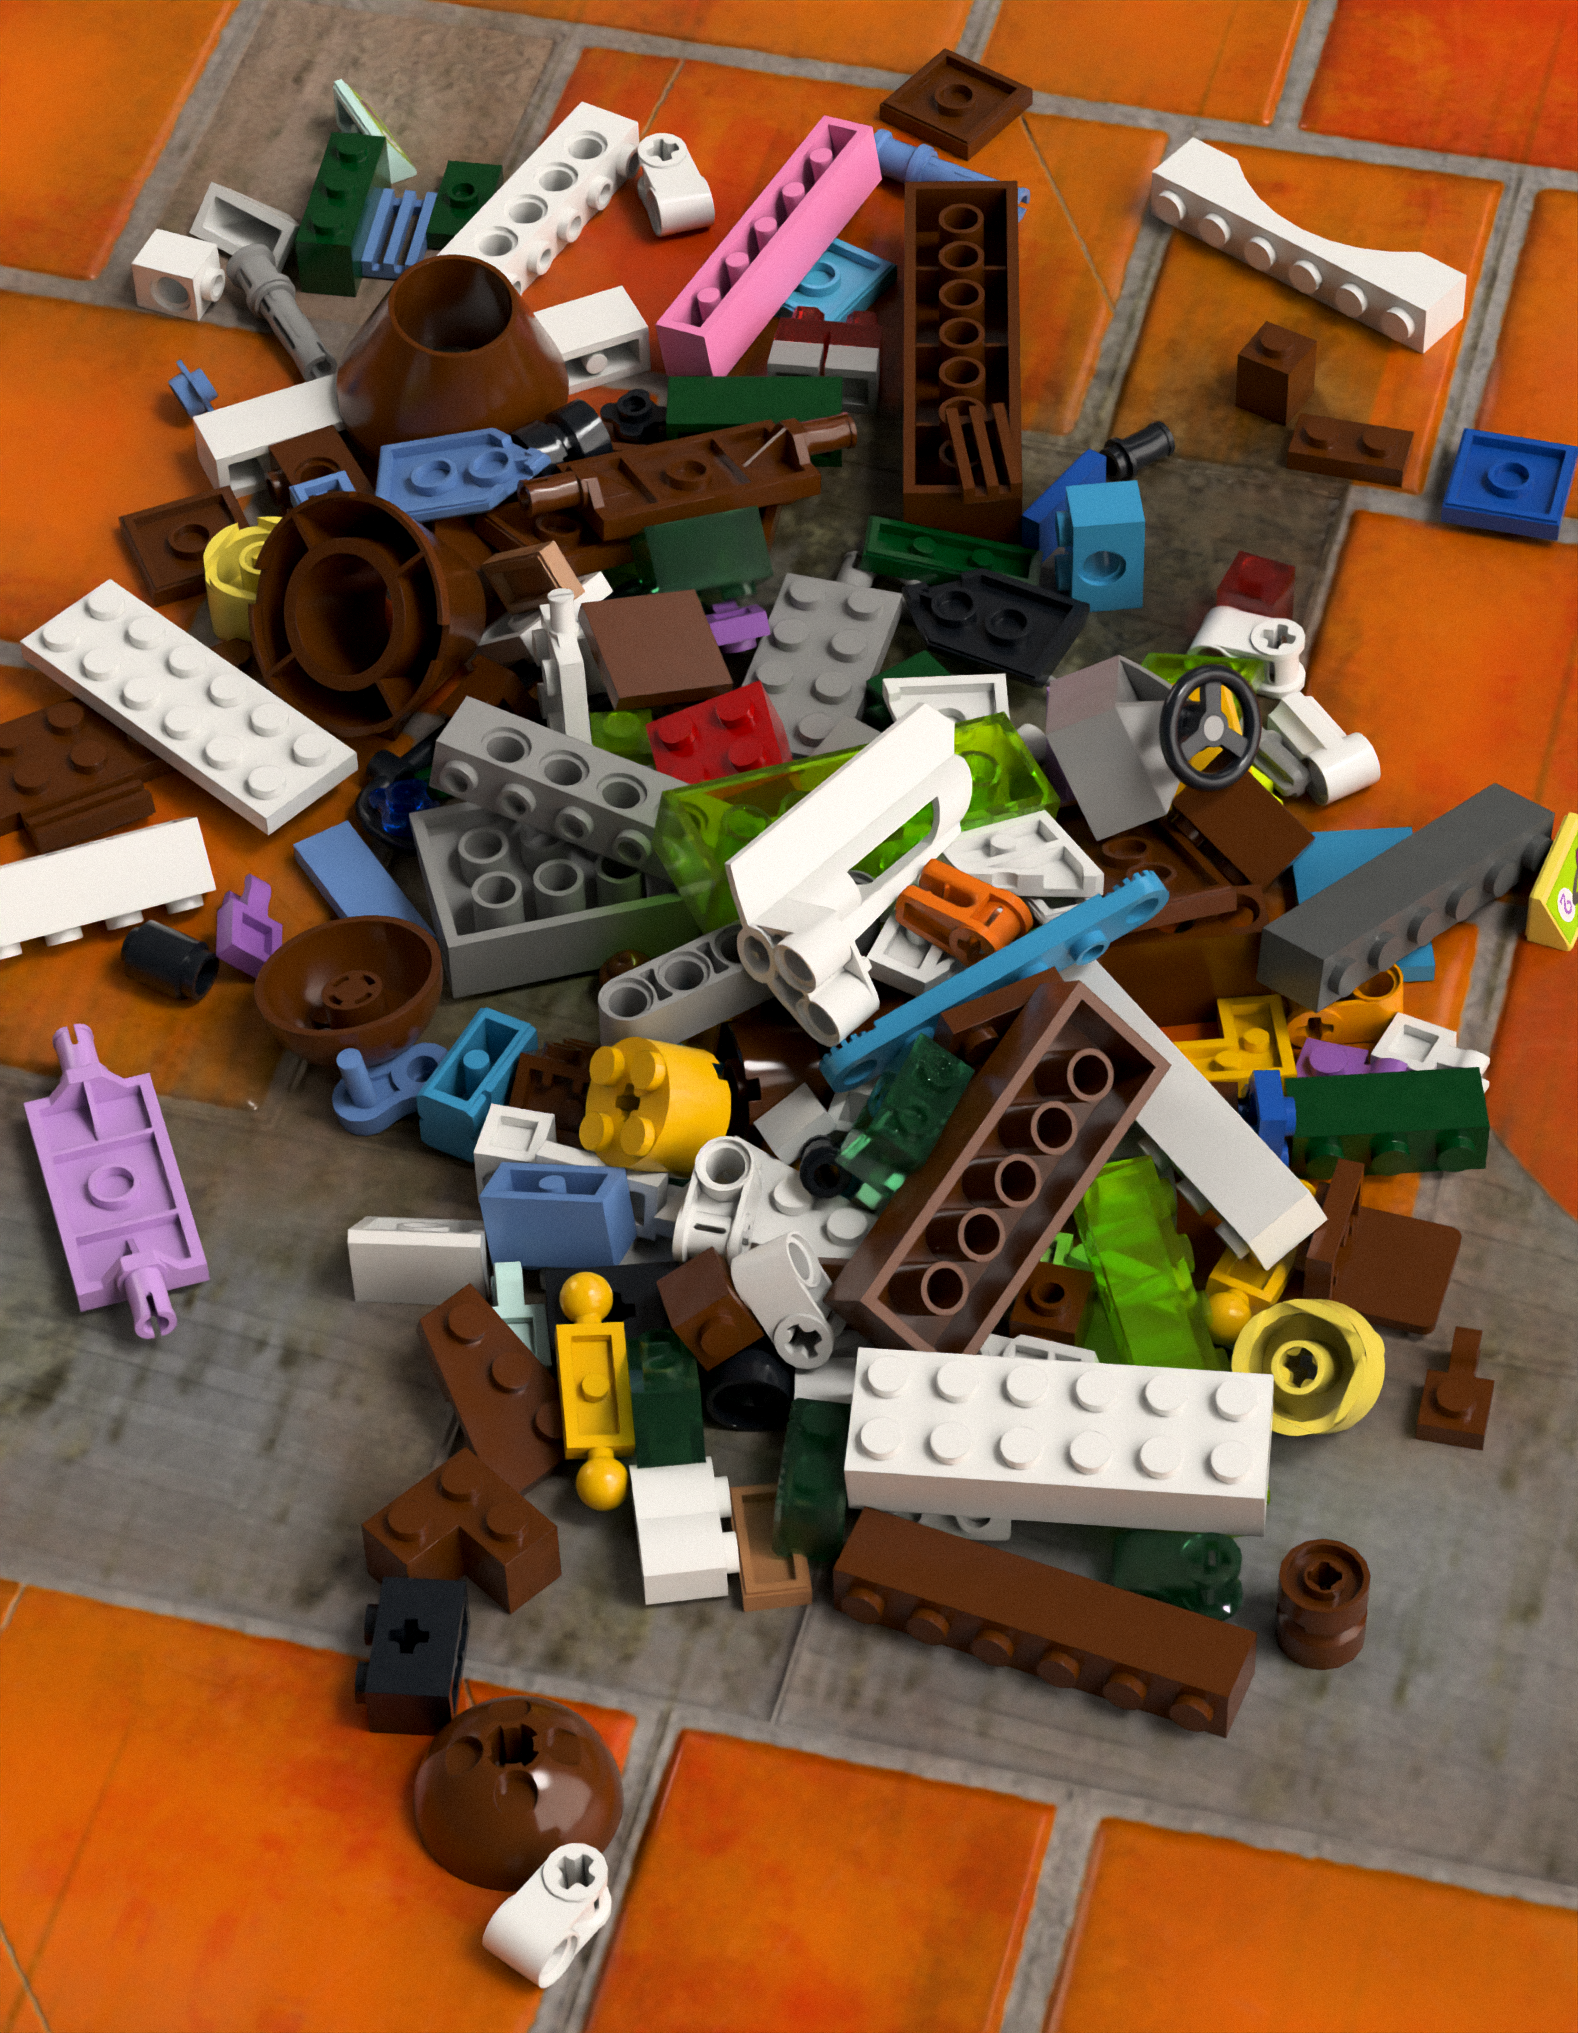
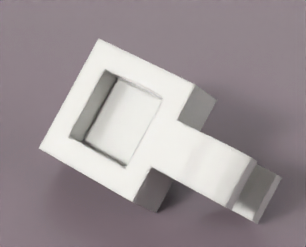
M1397 1012L1370 1054V1064L1381 1058H1393L1408 1064L1407 1071L1479 1067L1482 1076L1490 1064V1058L1475 1050L1456 1048L1457 1032ZM1481 1078L1485 1094L1489 1087V1081Z

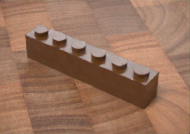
M864 1506L833 1568L834 1610L846 1613L849 1617L860 1623H877L910 1634L924 1644H941L974 1655L982 1662L991 1666H1008L1041 1677L1050 1685L1058 1688H1075L1105 1698L1113 1705L1122 1709H1138L1172 1720L1180 1727L1189 1731H1205L1227 1738L1255 1674L1257 1632Z

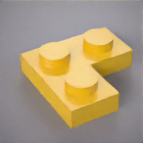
M1280 994L1217 999V1023L1220 1039L1172 1042L1208 1082H1238V1098H1241V1090L1245 1084H1248V1079L1253 1070H1280L1283 1095L1284 1078H1297V1070Z

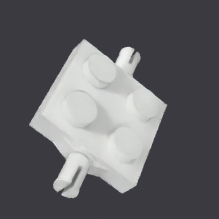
M558 588L548 593L549 604L539 605L542 629L531 631L537 667L541 666L543 682L537 683L542 719H547V728L592 745L584 661L577 642L580 629L575 619L574 594L570 589Z

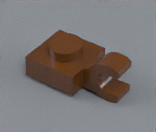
M1456 1326L1448 1372L1427 1369L1415 1439L1483 1451L1495 1380L1476 1377L1483 1330Z

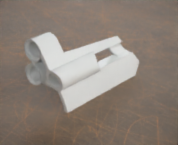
M917 703L724 863L731 894L743 927L737 938V951L741 963L754 980L762 984L767 983L777 999L812 1038L827 1047L837 1046L880 1009L878 994L868 973L872 966L868 957L860 955L855 940L898 898L899 894L907 886L911 885L921 874L922 868L931 858L936 859L961 834L960 821L964 818L969 808L972 796V777L965 759L958 754H954L955 722L926 703ZM929 802H932L933 823L930 832L873 882L862 885L855 884L847 871Z

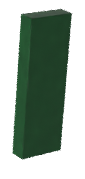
M869 515L859 569L907 580H917L931 585H940L959 580V573L985 568L1039 587L1043 552Z

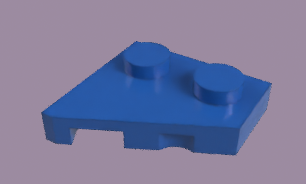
M1253 1070L1248 1079V1084H1245L1241 1090L1242 1100H1238V1114L1278 1158L1289 1167L1288 1145L1284 1137L1294 1136L1296 1107L1294 1097H1284L1280 1070Z

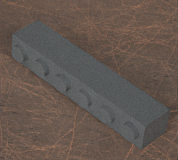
M1493 783L1262 928L1256 981L1315 1013L1320 1012L1341 997L1350 995L1355 988L1375 975L1387 971L1394 963L1420 946L1427 945L1434 937L1457 922L1466 920L1473 912L1496 897L1503 896L1510 888L1533 873L1540 872L1553 844L1551 835L1555 813L1497 783Z

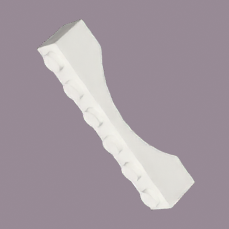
M1194 137L1152 171L1151 215L1422 354L1463 319L1467 275L1422 252H1389L1357 248L1327 240L1299 228L1274 212L1257 196L1245 179L1237 159Z

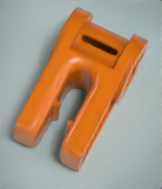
M931 858L922 868L919 887L915 885L907 886L899 894L895 905V918L899 924L954 956L967 968L1004 948L1011 942L1027 935L1033 925L1032 914L1021 898L1008 890L996 888L934 858ZM1002 908L1003 911L1000 913L997 909ZM982 949L985 953L980 954L979 951Z

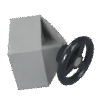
M1117 655L1050 682L1045 736L1096 841L1167 815L1180 782L1202 792L1220 791L1232 786L1248 771L1260 746L1262 716L1256 694L1241 674L1224 665L1205 664L1195 667L1183 674L1174 685H1171L1141 665L1121 655ZM1221 685L1229 689L1239 703L1243 718L1242 735L1229 728L1227 717L1221 711ZM1200 687V701L1189 699L1190 694ZM1207 747H1220L1234 756L1227 766L1213 773L1198 771L1188 762L1194 755L1205 750Z

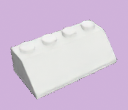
M183 817L0 865V960L22 954L20 942L44 936L48 947L82 938L81 926L105 920L107 930L142 922L144 919L141 910L165 904L168 914L203 906L202 893L214 891L216 886L198 818Z

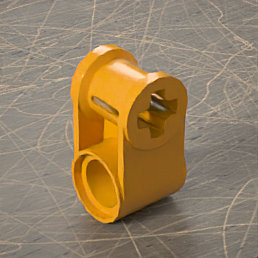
M1394 963L1387 971L1375 975L1355 988L1350 995L1341 997L1318 1013L1280 994L1282 1000L1288 1004L1289 1016L1286 1019L1290 1042L1303 1048L1306 1038L1336 1044L1365 1041L1379 1042L1397 1012L1403 1013V974L1400 968ZM1314 1017L1315 1029L1310 1030L1308 1019Z

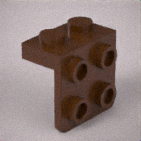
M1339 1158L1331 1183L1320 1181L1314 1197L1328 1220L1298 1244L1295 1270L1305 1272L1303 1299H1326L1345 1304L1362 1315L1368 1323L1419 1335L1432 1333L1436 1328L1460 1251L1462 1239L1460 1231L1452 1226L1361 1206L1365 1164Z

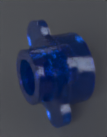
M412 778L396 781L387 788H376L369 794L370 806L380 811L381 826L385 831L395 836H413L409 813L440 807L438 801L429 798L426 793L427 784L420 779Z

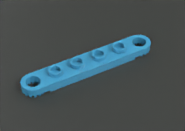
M1144 870L1141 874L1139 872L1133 874L1131 881L1126 877L1122 880L1125 886L1121 887L1116 884L1112 888L1114 892H1108L1104 898L1098 893L874 1021L873 1030L868 1032L862 1031L858 1036L856 1033L851 1035L849 1043L843 1039L840 1042L842 1048L839 1049L833 1046L830 1049L831 1053H827L822 1057L824 1060L819 1062V1070L834 1092L842 1093L865 1084L905 1060L916 1062L927 1057L940 1013L1054 966L1060 972L1074 963L1079 966L1091 963L1108 949L1111 942L1149 921L1159 913L1169 900L1170 894L1152 870Z

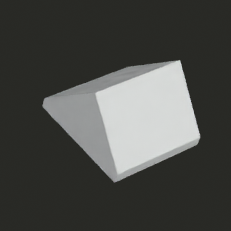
M366 1216L348 1229L347 1243L355 1302L440 1305L469 1283L474 1286L486 1301L488 1300L492 1262L483 1221Z

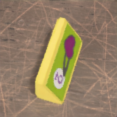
M1569 812L1568 816H1564L1529 896L1525 930L1527 941L1563 951L1573 949L1578 937V814Z

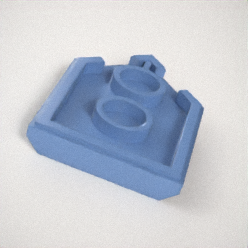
M496 428L383 445L380 449L375 496L396 505L419 523L487 513L517 491L519 480L533 479L552 462L549 455L532 447L526 450L514 444L510 435Z

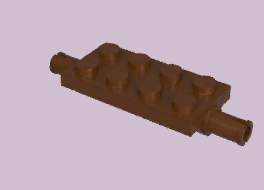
M840 412L837 415L804 422L791 418L778 421L775 424L769 419L556 464V474L530 480H519L517 484V497L520 508L523 512H526L527 517L573 507L603 541L628 540L639 533L663 528L679 529L689 525L690 522L718 516L734 517L746 510L773 504L789 505L798 499L819 495L821 493V473L811 463L810 457L835 450L855 448L857 444L856 425L852 417H848L847 412Z

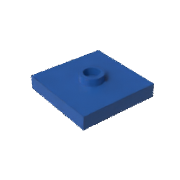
M1464 428L1442 504L1441 522L1557 541L1578 464V447Z

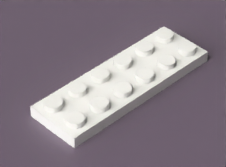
M111 579L20 641L23 659L268 836L358 770L357 753Z

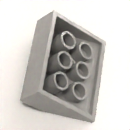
M653 765L646 766L654 770ZM471 802L409 813L410 825L438 946L453 999L600 969L608 958L626 949L638 950L650 958L658 957L699 938L697 899L694 891Z

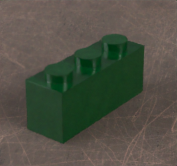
M331 133L295 240L302 293L346 297L357 296L363 278L361 258L383 190L384 188L391 189L386 137L362 135L359 133Z
M669 376L666 412L667 441L769 419L777 424L778 421L791 418L804 422L837 415L843 412L842 376ZM843 449L812 455L810 461L815 467H842Z
M1479 1067L1284 1078V1097L1293 1096L1296 1107L1294 1136H1285L1284 1138L1288 1145L1289 1169L1298 1179H1332L1339 1158L1365 1164L1364 1176H1394L1401 1173L1460 1172L1469 1169H1486L1490 1124Z

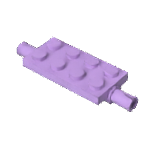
M73 1024L78 1043L72 1044L68 1028L65 1026L57 1030L52 1037V1044L57 1052L63 1073L60 1077L59 1085L49 1097L25 1102L24 1109L79 1308L83 1312L128 1300L137 1335L145 1339L155 1338L150 1318L155 1316L161 1336L172 1332L177 1326V1317L172 1309L167 1290L208 1281L210 1278L206 1258L150 1073L124 1079L108 1071L107 1067L99 1061L91 1028L85 1024Z

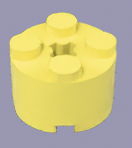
M257 517V526L240 530L237 522L218 532L207 545L203 555L204 576L213 632L218 638L227 641L234 638L251 641L248 604L256 603L257 587L261 570L254 567L264 542L283 517Z
M1292 1299L1262 1310L1247 1322L1236 1340L1231 1368L1232 1372L1274 1375L1272 1431L1288 1436L1324 1435L1348 1430L1360 1421L1373 1407L1383 1385L1385 1348L1383 1340L1368 1321L1347 1305L1326 1299ZM1302 1356H1313L1312 1363L1318 1367L1315 1378L1307 1379L1308 1371L1304 1367L1299 1366Z

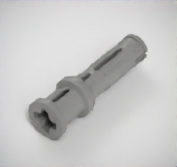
M250 244L236 251L229 259L226 267L228 278L234 286L244 290L247 295V306L253 315L268 321L272 330L296 363L305 381L308 382L334 374L337 369V361L329 350L326 349L304 313L297 306L295 286L288 276L277 271L275 268V256L270 249L263 244Z

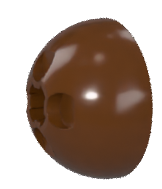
M363 915L333 920L298 934L279 947L267 959L256 978L254 987L255 1001L261 1017L270 1032L284 1047L301 1059L324 1068L339 1070L336 1061L338 1054L344 1049L355 1048L361 1053L366 1068L375 1067L394 1059L408 1050L428 1028L441 998L443 986L441 952L436 940L430 933L417 924L404 919L381 915Z
M505 1696L490 1699L474 1705L454 1717L443 1727L428 1746L420 1762L413 1789V1815L416 1830L430 1856L447 1872L469 1884L504 1892H518L547 1860L549 1855L560 1846L570 1843H584L596 1848L602 1854L615 1836L624 1806V1791L619 1767L608 1744L600 1733L586 1719L568 1707L548 1699L533 1696Z

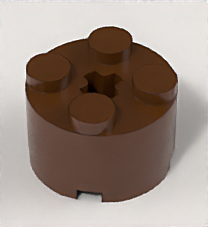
M790 1012L733 1019L732 1021L719 1023L715 1030L713 1055L720 1062L725 1063L724 1080H728L731 1092V1114L727 1135L732 1137L737 1135L756 1147H760L764 1138L753 1122L804 1082L825 1109V1097H833L835 1095V1092L819 1070V1062L824 1059H820L817 1047L818 1041L805 1031Z

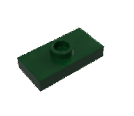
M448 160L426 230L427 248L443 249L502 187L504 181L502 165Z

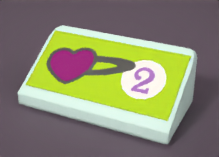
M342 79L334 81L333 95L336 122L342 133H359L362 135L386 137L391 184L415 176L417 174L416 168L374 109Z

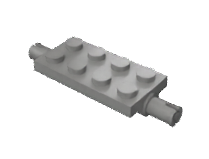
M850 551L844 555L836 581L787 573L768 620L771 635L761 637L742 684L743 687L753 682L761 681L784 725L796 771H798L845 714L859 721L862 720L867 706L866 681L879 674L903 612V593L871 588L878 573L860 570V563L858 568H853L858 557V551Z

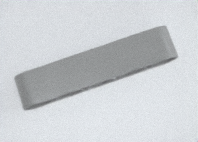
M859 870L847 871L857 885L869 884L875 880L868 873ZM880 916L855 940L860 955L871 950L880 934ZM740 919L605 983L598 995L601 1047H612L619 1041L629 1037H642L678 1044L776 997L767 983L762 984L754 980L741 963L737 951L738 934L743 929Z

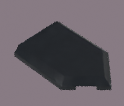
M985 568L959 573V580L928 587L926 582L902 587L905 602L928 651L994 674H1005L1006 678L1040 689L1043 688L1085 627L1090 611V604Z

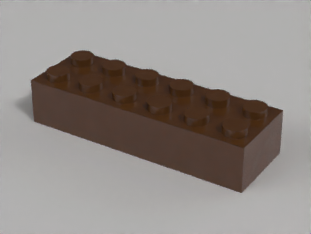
M1080 980L1040 984L822 1301L875 1348L976 1355L1172 1064Z

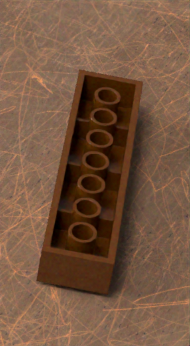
M1018 181L905 182L904 522L1005 544H1021L1022 498L963 504L945 425V409L957 408L959 416L969 415V406L980 405L982 413H991L993 403L1004 402L1022 477ZM994 429L986 430L999 486L1007 485ZM963 432L975 488H984L985 483L973 432Z

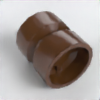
M1329 1539L1310 1540L1292 1548L1281 1562L1278 1578L1275 1635L1278 1646L1290 1660L1305 1668L1317 1670L1339 1668L1354 1660L1363 1648L1371 1575L1367 1562L1356 1549L1341 1541Z

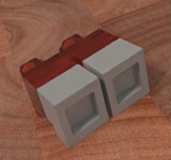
M797 306L791 318L780 317L767 362L768 376H824V374L825 376H842L843 412L877 415L880 374L883 372V325H878L875 312L854 310L853 313L847 315L846 322L825 321V313L821 312L818 307Z

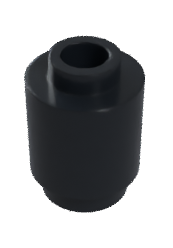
M155 920L145 922L140 928H133L126 936L121 948V960L124 962V971L128 978L181 1001L186 1000L188 997L196 1001L202 999L213 986L219 969V958L216 957L215 953L209 951V947L205 942Z

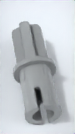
M1234 704L1243 733L1242 712L1239 704ZM1262 727L1260 746L1252 766L1271 779L1274 788L1283 796L1292 795L1295 798L1305 793V786L1312 780L1311 772L1284 747V740L1278 732L1266 730Z

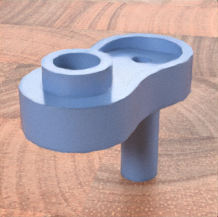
M419 1043L412 1045L394 1059L371 1068H366L359 1050L348 1048L341 1051L336 1061L342 1079L334 1088L332 1095L333 1107L339 1123L346 1131L354 1135L370 1136L382 1132L404 1116L417 1112L416 1095L448 1053L446 1048L435 1043Z

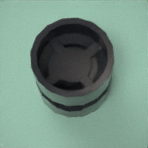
M576 399L548 413L545 416L544 422L534 420L508 434L511 436L514 444L526 450L532 447L550 456L552 463L534 478L556 474V464L613 453L609 433L601 418L588 403L580 399Z
M763 1327V1337L708 1372L707 1411L720 1424L742 1432H763L775 1429L786 1423L793 1413L795 1372L792 1368L795 1367L785 1362L778 1354L775 1345ZM795 1331V1333H794L792 1339L790 1340V1342L793 1341V1339H794V1337H795L797 1331Z

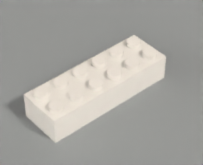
M858 1347L844 1467L848 1507L851 1509H863L864 1506L880 1511L1264 1537L1273 1422L1274 1375Z

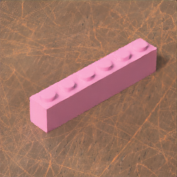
M825 115L821 118L655 324L667 377L728 375L882 180L872 126Z

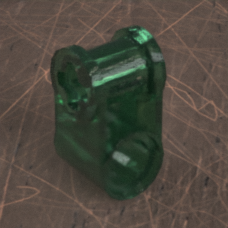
M1148 1530L1128 1531L1120 1534L1113 1541L1110 1585L1210 1618L1225 1621L1238 1612L1243 1601V1588L1238 1578L1243 1565L1241 1550L1233 1539L1220 1533L1188 1534L1157 1533ZM1209 1551L1215 1552L1216 1566L1209 1565ZM1207 1590H1214V1604L1212 1605L1208 1604Z

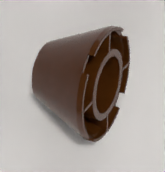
M457 254L439 255L424 259L409 267L398 277L348 344L342 355L336 380L337 404L342 422L356 445L377 464H379L380 449L383 445L487 428H496L509 434L534 420L544 422L545 416L548 413L567 404L569 396V379L562 354L509 279L488 262L475 257ZM458 346L473 350L461 353H447L432 349Z
M337 491L317 495L300 503L290 510L273 528L263 544L254 567L261 570L257 587L256 603L248 604V620L254 654L262 675L274 695L324 730L339 734V737L373 735L386 731L404 721L471 658L484 632L486 621L484 590L476 571L469 561L399 507L373 494L358 491ZM387 589L389 590L393 607L391 635L388 630L385 614Z

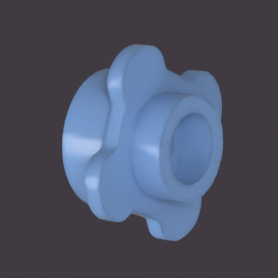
M181 359L175 362L181 373L167 382L190 418L193 420L192 417L201 415L206 411H214L210 402L216 399L218 394L201 368L190 373Z

